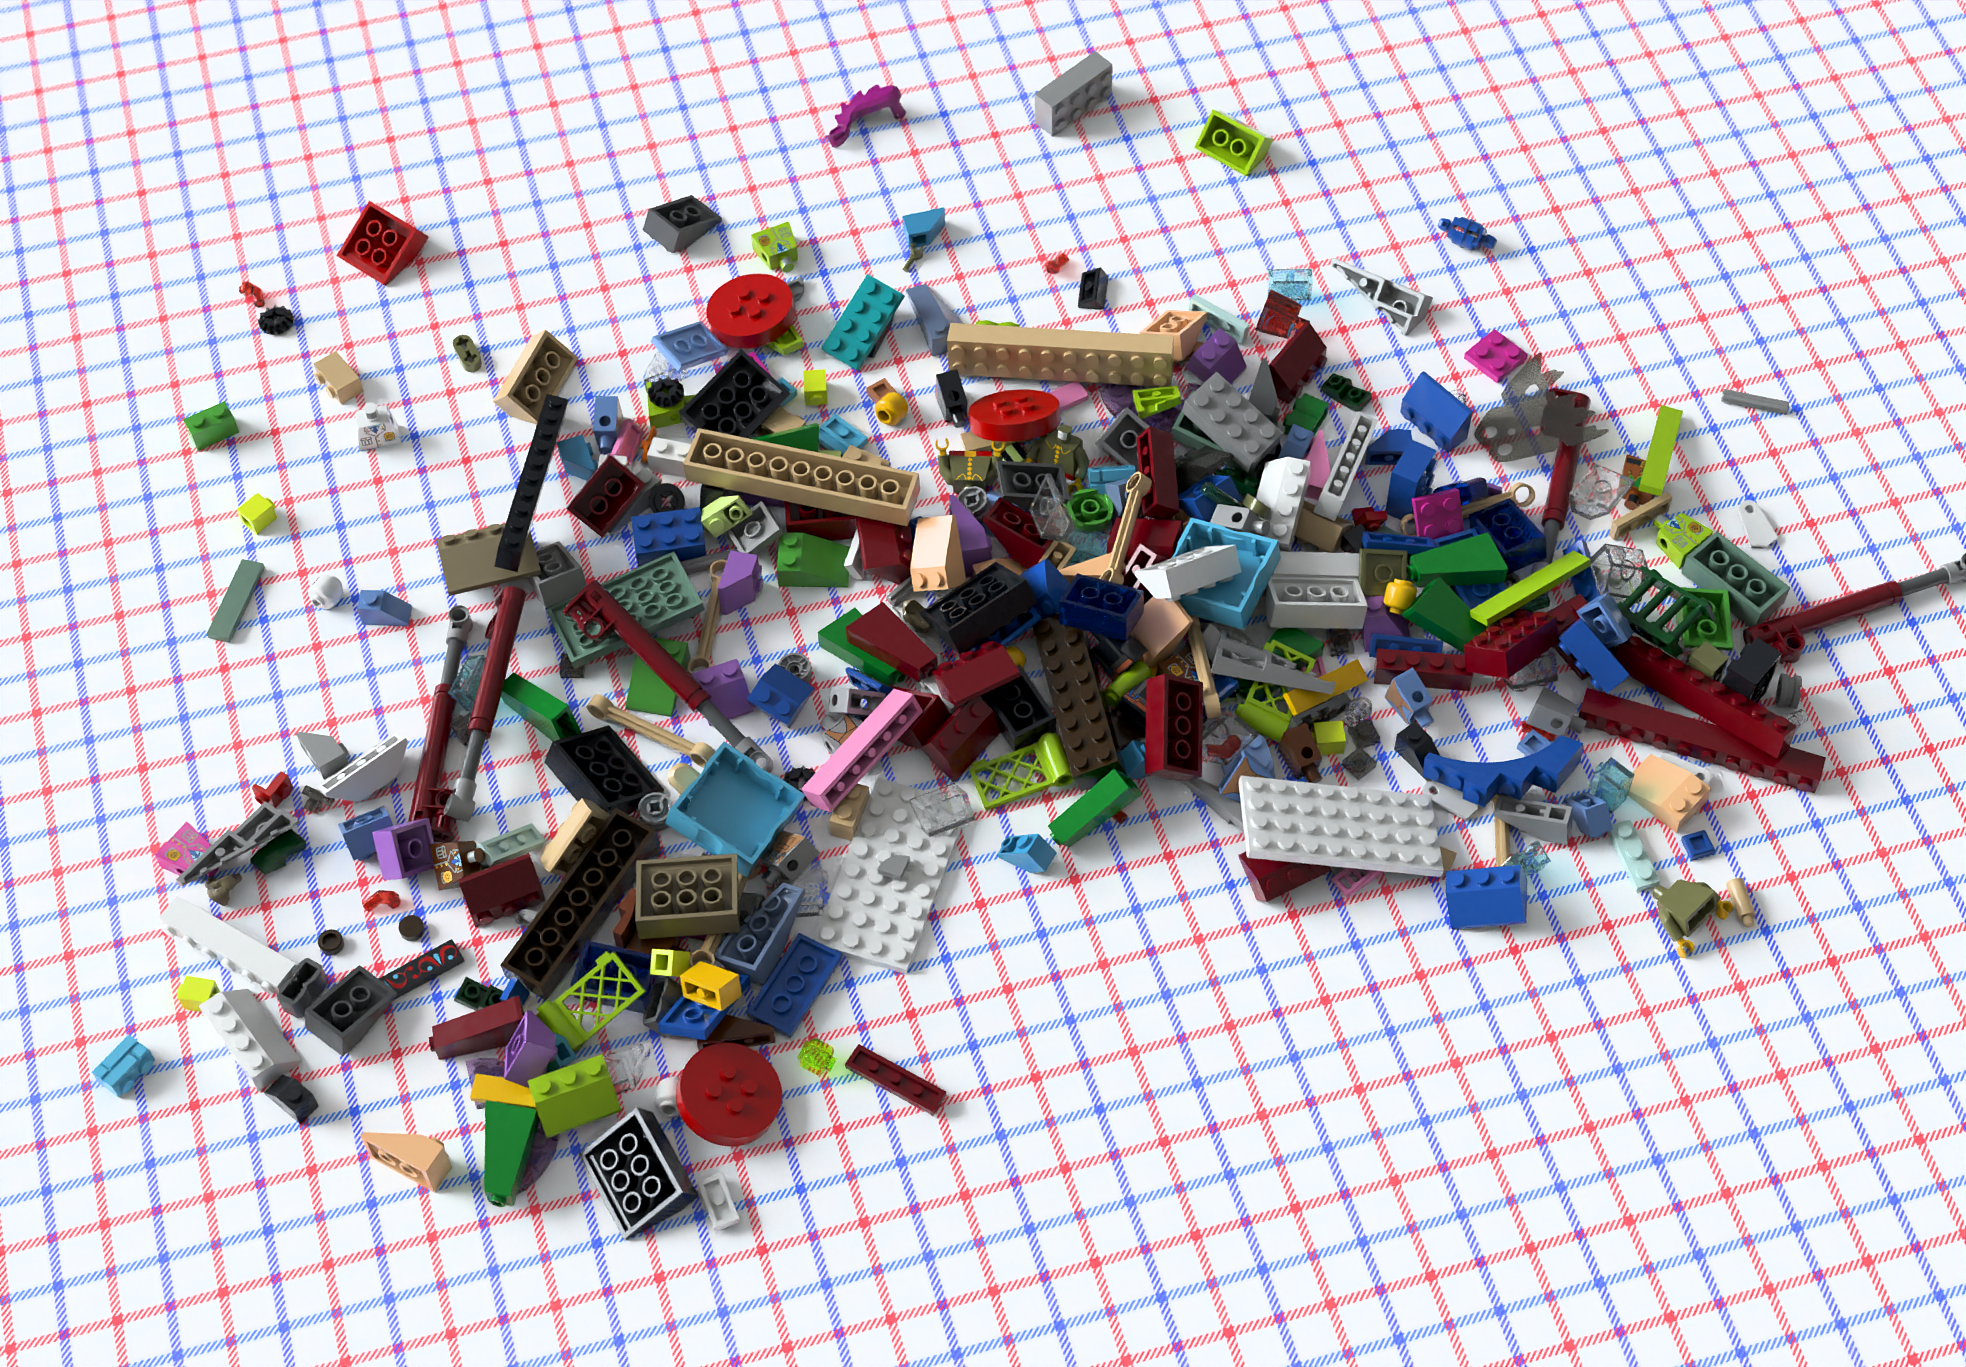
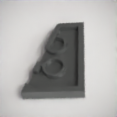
M1346 693L1340 696H1333L1327 702L1292 717L1287 730L1306 723L1310 732H1312L1314 723L1328 722L1348 710L1352 700Z

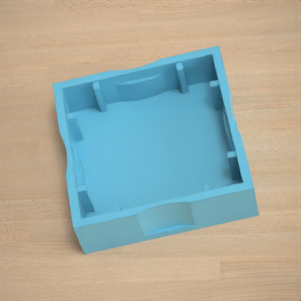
M1191 518L1178 541L1177 549L1172 558L1204 546L1236 545L1242 572L1233 575V580L1215 582L1216 586L1198 588V593L1192 595L1182 594L1180 595L1181 599L1178 601L1188 615L1244 630L1281 559L1279 542L1275 539L1248 532H1237L1218 524Z
M724 741L705 764L700 776L685 789L670 808L665 824L712 855L737 853L738 872L747 878L780 831L785 829L798 812L805 795L778 776L763 770L752 759Z

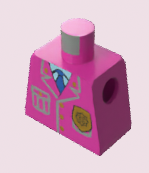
M186 821L155 854V857L161 868L180 876L211 844ZM219 867L210 871L206 875L209 877H213L217 873Z

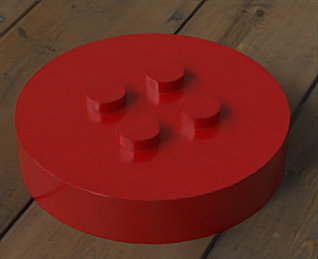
M753 273L733 278L721 285L712 294L707 303L706 316L712 333L724 345L748 349L764 346L781 337L793 324L796 316V306L790 287L782 279L770 274Z
M1030 389L1007 390L989 394L971 404L969 408L970 429L974 435L991 441L1014 442L1037 438L1052 432L1059 426L1061 422L1059 400L1050 393Z
M717 1043L696 1052L686 1063L676 1087V1103L685 1124L697 1136L720 1146H742L759 1139L773 1124L782 1102V1087L774 1067L757 1051L736 1043Z

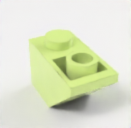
M739 495L720 497L702 509L701 522L713 537L717 538L751 516L752 511Z

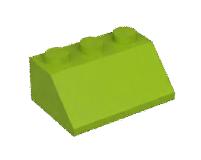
M1212 109L1194 148L1237 172L1248 176L1266 157L1274 139L1221 110Z
M603 1054L527 1081L547 1138L622 1111Z

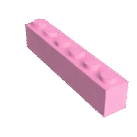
M893 689L801 788L811 806L831 812L921 715L923 710L913 694Z

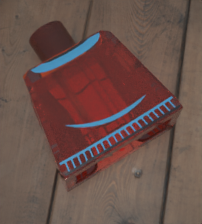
M1270 289L1255 330L1289 339L1293 329L1299 330L1306 321L1310 323V320L1299 317L1302 308L1301 304Z

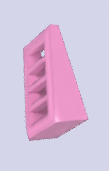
M1344 868L1331 878V881L1346 898H1349L1385 871L1362 869L1366 873L1363 877L1355 868ZM1353 873L1359 881L1355 882L1349 874ZM1345 878L1352 887L1348 889L1341 880Z

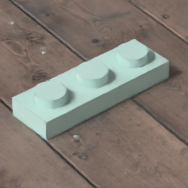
M1197 294L1190 298L1188 311L1208 312V317L1205 321L1206 325L1215 330L1221 328L1241 345L1247 340L1250 324Z
M1631 819L1612 824L1613 830L1607 833L1635 892L1657 887L1660 884V879Z
M530 823L480 842L476 848H481L485 852V861L492 867L544 846L547 840Z

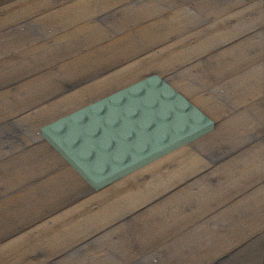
M674 551L601 584L651 635L705 610L700 597ZM577 595L546 608L548 616L574 669L624 646H628L615 632L603 642H593L577 627L578 624L570 616H564V608ZM595 625L591 629V635H597L600 632V625Z

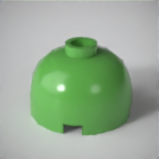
M1096 489L1077 491L1067 503L1068 521L1074 530L1081 534H1099L1111 522L1113 502L1107 494L1104 493L1103 496Z

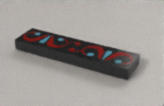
M450 939L378 979L397 992L395 1000L465 962L453 939Z

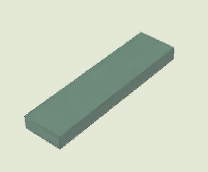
M241 559L206 633L208 638L231 642L265 569L264 563Z

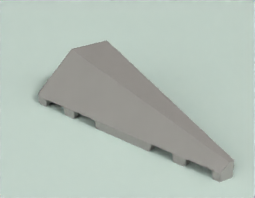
M1332 257L1330 265L1335 267L1342 274V277L1354 285L1355 289L1377 310H1380L1387 317V320L1394 324L1403 335L1408 336L1426 318L1433 300L1432 296Z
M1222 630L1212 662L1211 673L1327 694L1333 693L1336 685L1335 682L1316 678V673L1312 671L1306 674L1296 669L1297 664L1266 649L1261 650L1249 646V641L1242 639L1240 642L1228 637V631Z
M1200 778L1182 782L1228 824L1233 822L1244 832L1241 802L1221 795L1217 786Z
M264 802L235 831L232 832L228 829L176 879L177 884L184 886L300 824L299 820L282 808L278 811L267 802Z

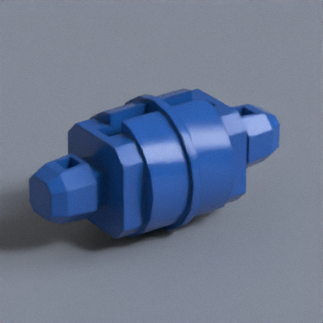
M1455 216L1453 221H1451L1450 219L1440 218L1437 225L1441 231L1447 233L1451 243L1459 245L1461 248L1480 250L1483 244L1485 248L1494 249L1497 243L1495 237L1487 234V229L1483 227V224L1474 221V219Z

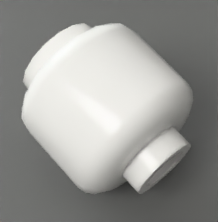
M334 575L319 576L308 590L312 605L323 609L333 608L344 593L342 582Z
M679 1077L665 1078L657 1085L654 1104L660 1113L665 1116L674 1117L680 1114L676 1103V1087Z

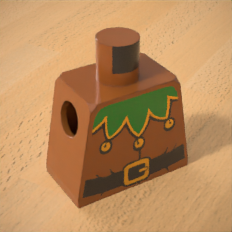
M1627 454L1622 469L1618 496L1626 499L1624 506L1627 509L1634 510L1639 504L1643 505L1653 500L1656 495L1638 490L1646 460Z

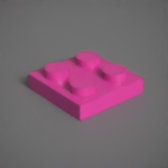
M1496 329L1492 330L1464 354L1465 360L1495 383L1500 382L1526 361L1528 353Z
M1457 488L1412 498L1417 536L1430 537L1434 540L1464 531L1460 494Z

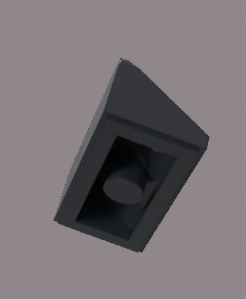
M1101 267L1082 272L1078 308L1103 310L1105 308L1108 275Z

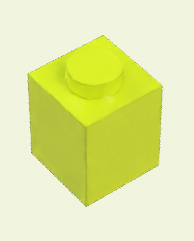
M825 369L804 370L805 405L818 406L828 404Z
M256 493L237 508L241 522L256 535L277 519L274 510L276 506L273 501L268 497L264 498L259 493Z
M1343 720L1314 723L1311 734L1321 755L1344 754L1346 737Z
M652 949L650 975L680 977L681 974L689 969L690 952Z
M186 975L183 984H180L178 987L177 998L183 1009L202 1012L199 1005L221 991L215 980Z

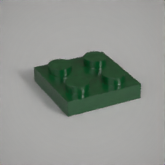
M1225 467V469L1215 471L1214 475L1230 476L1238 492L1244 495L1249 493L1256 498L1261 479L1256 477L1251 479L1244 475L1245 471L1237 467H1232V469Z

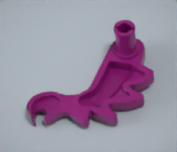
M875 84L865 95L862 90H859L853 96L849 105L842 102V113L834 116L838 125L828 132L829 135H825L833 148L840 147L850 135L851 124L865 115L889 107L895 119L903 118L906 115V110L899 101L902 97L899 88L896 85L880 87L879 84Z

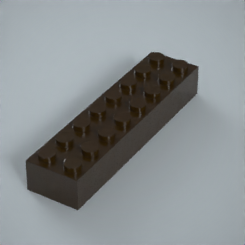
M1076 607L1040 620L1032 628L1074 781L1080 790L1084 791L1095 786L1113 769L1127 774L1082 617Z
M615 808L500 964L505 977L509 980L511 978L518 979L530 992L547 1001L636 878L637 860H649L659 846L660 840L657 830Z

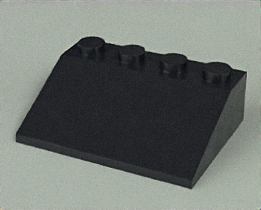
M740 349L679 411L680 420L695 434L697 429L700 428L749 438L791 393L747 353Z
M995 562L919 613L951 649L958 654L970 651L979 641L991 637L993 632L1000 627L1009 625L1012 619L1028 612L1038 602L1025 578Z
M610 725L553 741L544 761L577 802L581 798L593 801L609 815L615 808L630 815L638 810V804L644 796L650 793H663L665 790Z
M636 1107L579 1153L583 1164L624 1240H628L679 1213L699 1197L652 1111Z

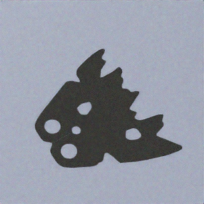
M1542 353L1536 354L1513 377L1501 393L1504 406L1494 407L1489 410L1475 430V438L1481 445H1490L1489 454L1496 462H1510L1553 452L1558 448L1560 441H1563L1568 446H1575L1596 439L1609 432V429L1597 430L1596 425L1588 427L1575 426L1596 413L1592 410H1585L1582 407H1574V399L1578 393L1555 397V391L1548 392V388L1564 374V371L1553 369L1541 373ZM1533 384L1539 388L1538 392L1533 396L1525 394V391ZM1490 426L1495 427L1497 434L1494 437L1486 438L1483 435L1484 429ZM1542 426L1544 428L1538 435L1532 436L1529 433L1532 427ZM1509 429L1516 430L1513 435L1508 434ZM1502 444H1510L1512 451L1507 455H1501L1498 453V448Z

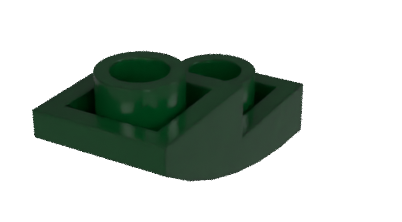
M1335 373L1320 387L1321 391L1330 398L1356 412H1361L1372 400L1371 392L1353 386L1351 379Z
M289 829L257 851L250 859V863L267 875L286 866L287 857L306 849V840L294 830Z
M466 976L453 1001L477 1011L502 1002L500 997L504 991L491 984L487 987Z

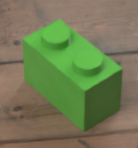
M225 401L183 419L188 434L198 451L240 433L235 418Z

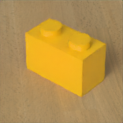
M699 961L680 975L683 997L714 1009L723 1011L742 996L739 974Z

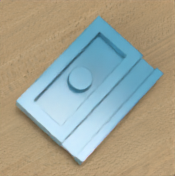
M837 414L831 416L819 429V443L828 450L841 451V457L850 445L862 449L868 443L867 436Z

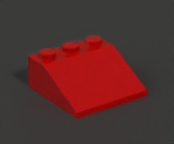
M369 200L336 256L386 286L419 255L429 236Z

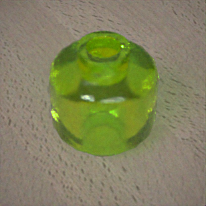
M812 1038L810 1041L806 1040L797 1057L800 1060V1067L816 1076L823 1075L825 1070L831 1072L837 1060L833 1056L834 1047L818 1038Z

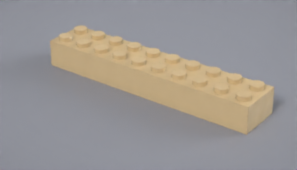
M950 323L947 337L949 371L957 369L959 375L1168 387L1172 385L1174 336Z
M700 428L697 429L683 464L686 480L690 482L908 526L921 490L919 473Z

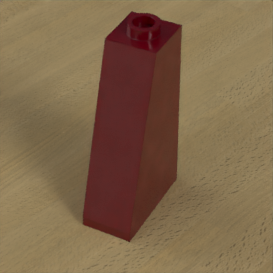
M881 602L846 627V637L850 644L918 682L933 676L932 671L938 669L937 655L884 602Z
M520 996L432 1026L433 1036L429 1037L431 1052L436 1051L438 1059L443 1060L507 1046L525 1015Z

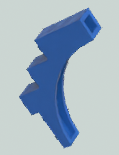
M1560 735L1551 745L1534 754L1508 761L1486 763L1450 759L1429 752L1424 759L1423 777L1463 792L1462 799L1484 808L1497 792L1518 800L1523 798L1532 785L1556 793L1580 764L1583 743Z

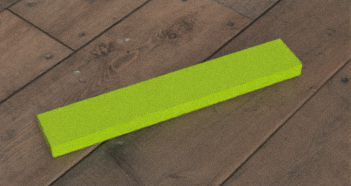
M1664 405L1660 406L1639 491L1657 496L1662 495L1683 410Z
M1573 550L1471 609L1470 616L1480 623L1489 626L1591 566V559Z

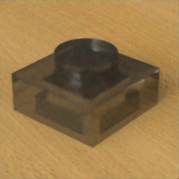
M561 653L560 678H584L585 665L574 669L567 653Z
M1371 719L1348 726L1347 732L1357 750L1380 743L1381 737Z
M1361 747L1342 760V766L1358 781L1376 768L1377 762Z

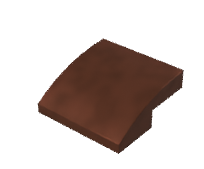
M634 888L630 889L618 906L621 920L612 931L618 955L624 958V951L637 930L635 922L636 889Z

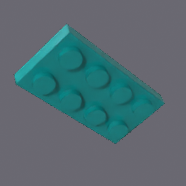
M867 274L824 342L821 350L854 370L859 371L905 296Z

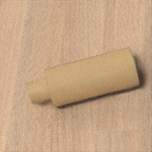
M1734 878L1729 880L1726 886L1739 921L1744 922L1746 928H1750L1755 925L1753 918L1756 916L1744 879Z

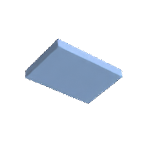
M702 321L655 335L651 339V343L678 372L726 356L728 352L723 343Z

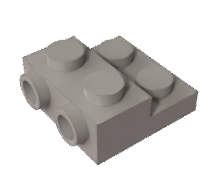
M760 501L750 509L752 511L751 516L727 530L739 552L757 555L784 534L775 516L763 501Z

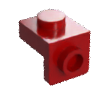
M1373 507L1354 508L1351 511L1355 527L1362 524L1367 531L1380 529L1381 525L1388 519L1386 510L1374 511Z
M280 771L266 789L255 783L251 788L255 795L254 798L259 804L262 805L264 802H267L274 808H277L283 799H286L291 794L293 785L289 775Z

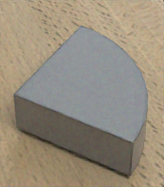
M802 276L787 282L795 303L804 294V280Z
M897 855L886 859L878 867V874L901 881L910 862V856Z
M527 909L521 910L515 922L527 928L538 912Z

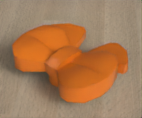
M653 425L648 440H643L640 449H643L640 462L645 464L648 462L647 453L652 439L657 435L656 426Z

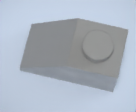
M307 732L296 733L301 748L323 780L348 764L346 756L349 753L342 742L338 744L333 736Z

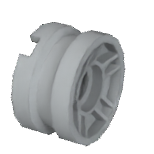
M977 486L965 488L957 496V499L978 522L983 521V517L992 507L986 492Z
M789 653L780 659L779 666L808 684L811 682V663L805 655Z
M1780 674L1776 689L1777 707L1787 705L1791 709L1798 708L1801 697L1800 687H1802L1801 676L1794 675V677H1789L1788 674Z
M650 793L644 796L638 804L640 821L657 831L667 829L669 826L665 822L672 807L671 800L662 793Z

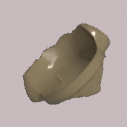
M914 599L903 602L902 614L905 622H908L915 628L916 632L927 634L931 626L919 613L925 607Z
M241 874L227 875L218 880L214 877H208L205 884L208 897L222 906L228 905L230 900L229 891L242 880Z

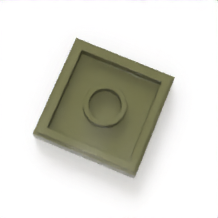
M1360 549L1358 581L1365 597L1384 596L1387 584L1394 582L1395 579L1407 581L1408 551Z

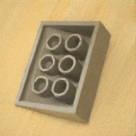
M506 523L491 524L487 528L470 529L462 534L445 535L441 539H436L449 596L540 575L541 570L531 530L518 572L494 567L498 546Z
M737 853L637 860L635 922L639 939L740 932Z

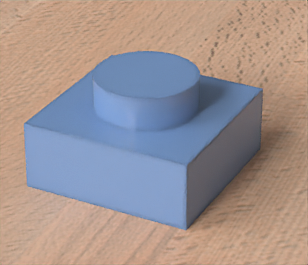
M1532 729L1517 744L1516 749L1525 756L1539 752L1552 743Z

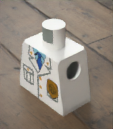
M367 403L362 410L355 412L356 437L359 451L402 443L398 422L388 406H376L374 403Z

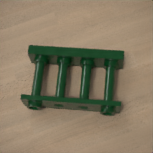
M1642 565L1639 569L1645 580L1624 602L1617 603V607L1629 621L1630 628L1634 633L1677 658L1683 652L1678 642L1685 631L1701 615L1711 621L1716 618L1711 610L1712 605L1705 598L1699 599L1663 578L1657 570H1650ZM1652 586L1660 590L1639 612L1633 613L1630 611V608ZM1668 596L1676 599L1655 622L1652 621L1650 623L1646 620ZM1685 605L1693 609L1672 632L1663 631L1662 628Z

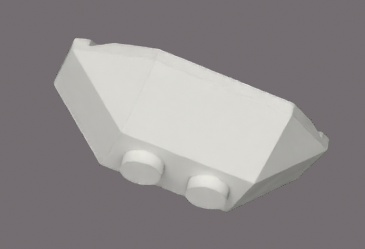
M395 732L388 739L379 742L332 774L317 786L318 791L326 797L355 802L369 799L376 790L382 786L389 785L400 774L408 740L403 735Z

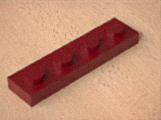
M860 1044L856 1046L845 1063L846 1069L934 1116L947 1096L945 1090Z

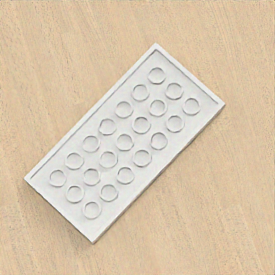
M1240 776L1238 783L1247 858L1441 877L1444 872L1433 805L1429 795Z
M877 777L813 940L841 953L842 956L907 974L969 812L970 803ZM897 855L910 856V862L901 881L878 874V867L886 859Z

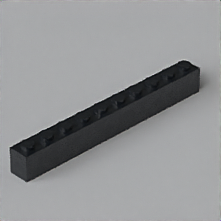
M546 394L501 536L494 567L518 572L564 423L569 399Z

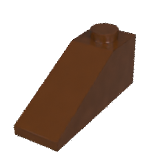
M726 1014L706 1040H697L698 1051L717 1043H736L747 1047L775 1043L774 1030L771 1026Z

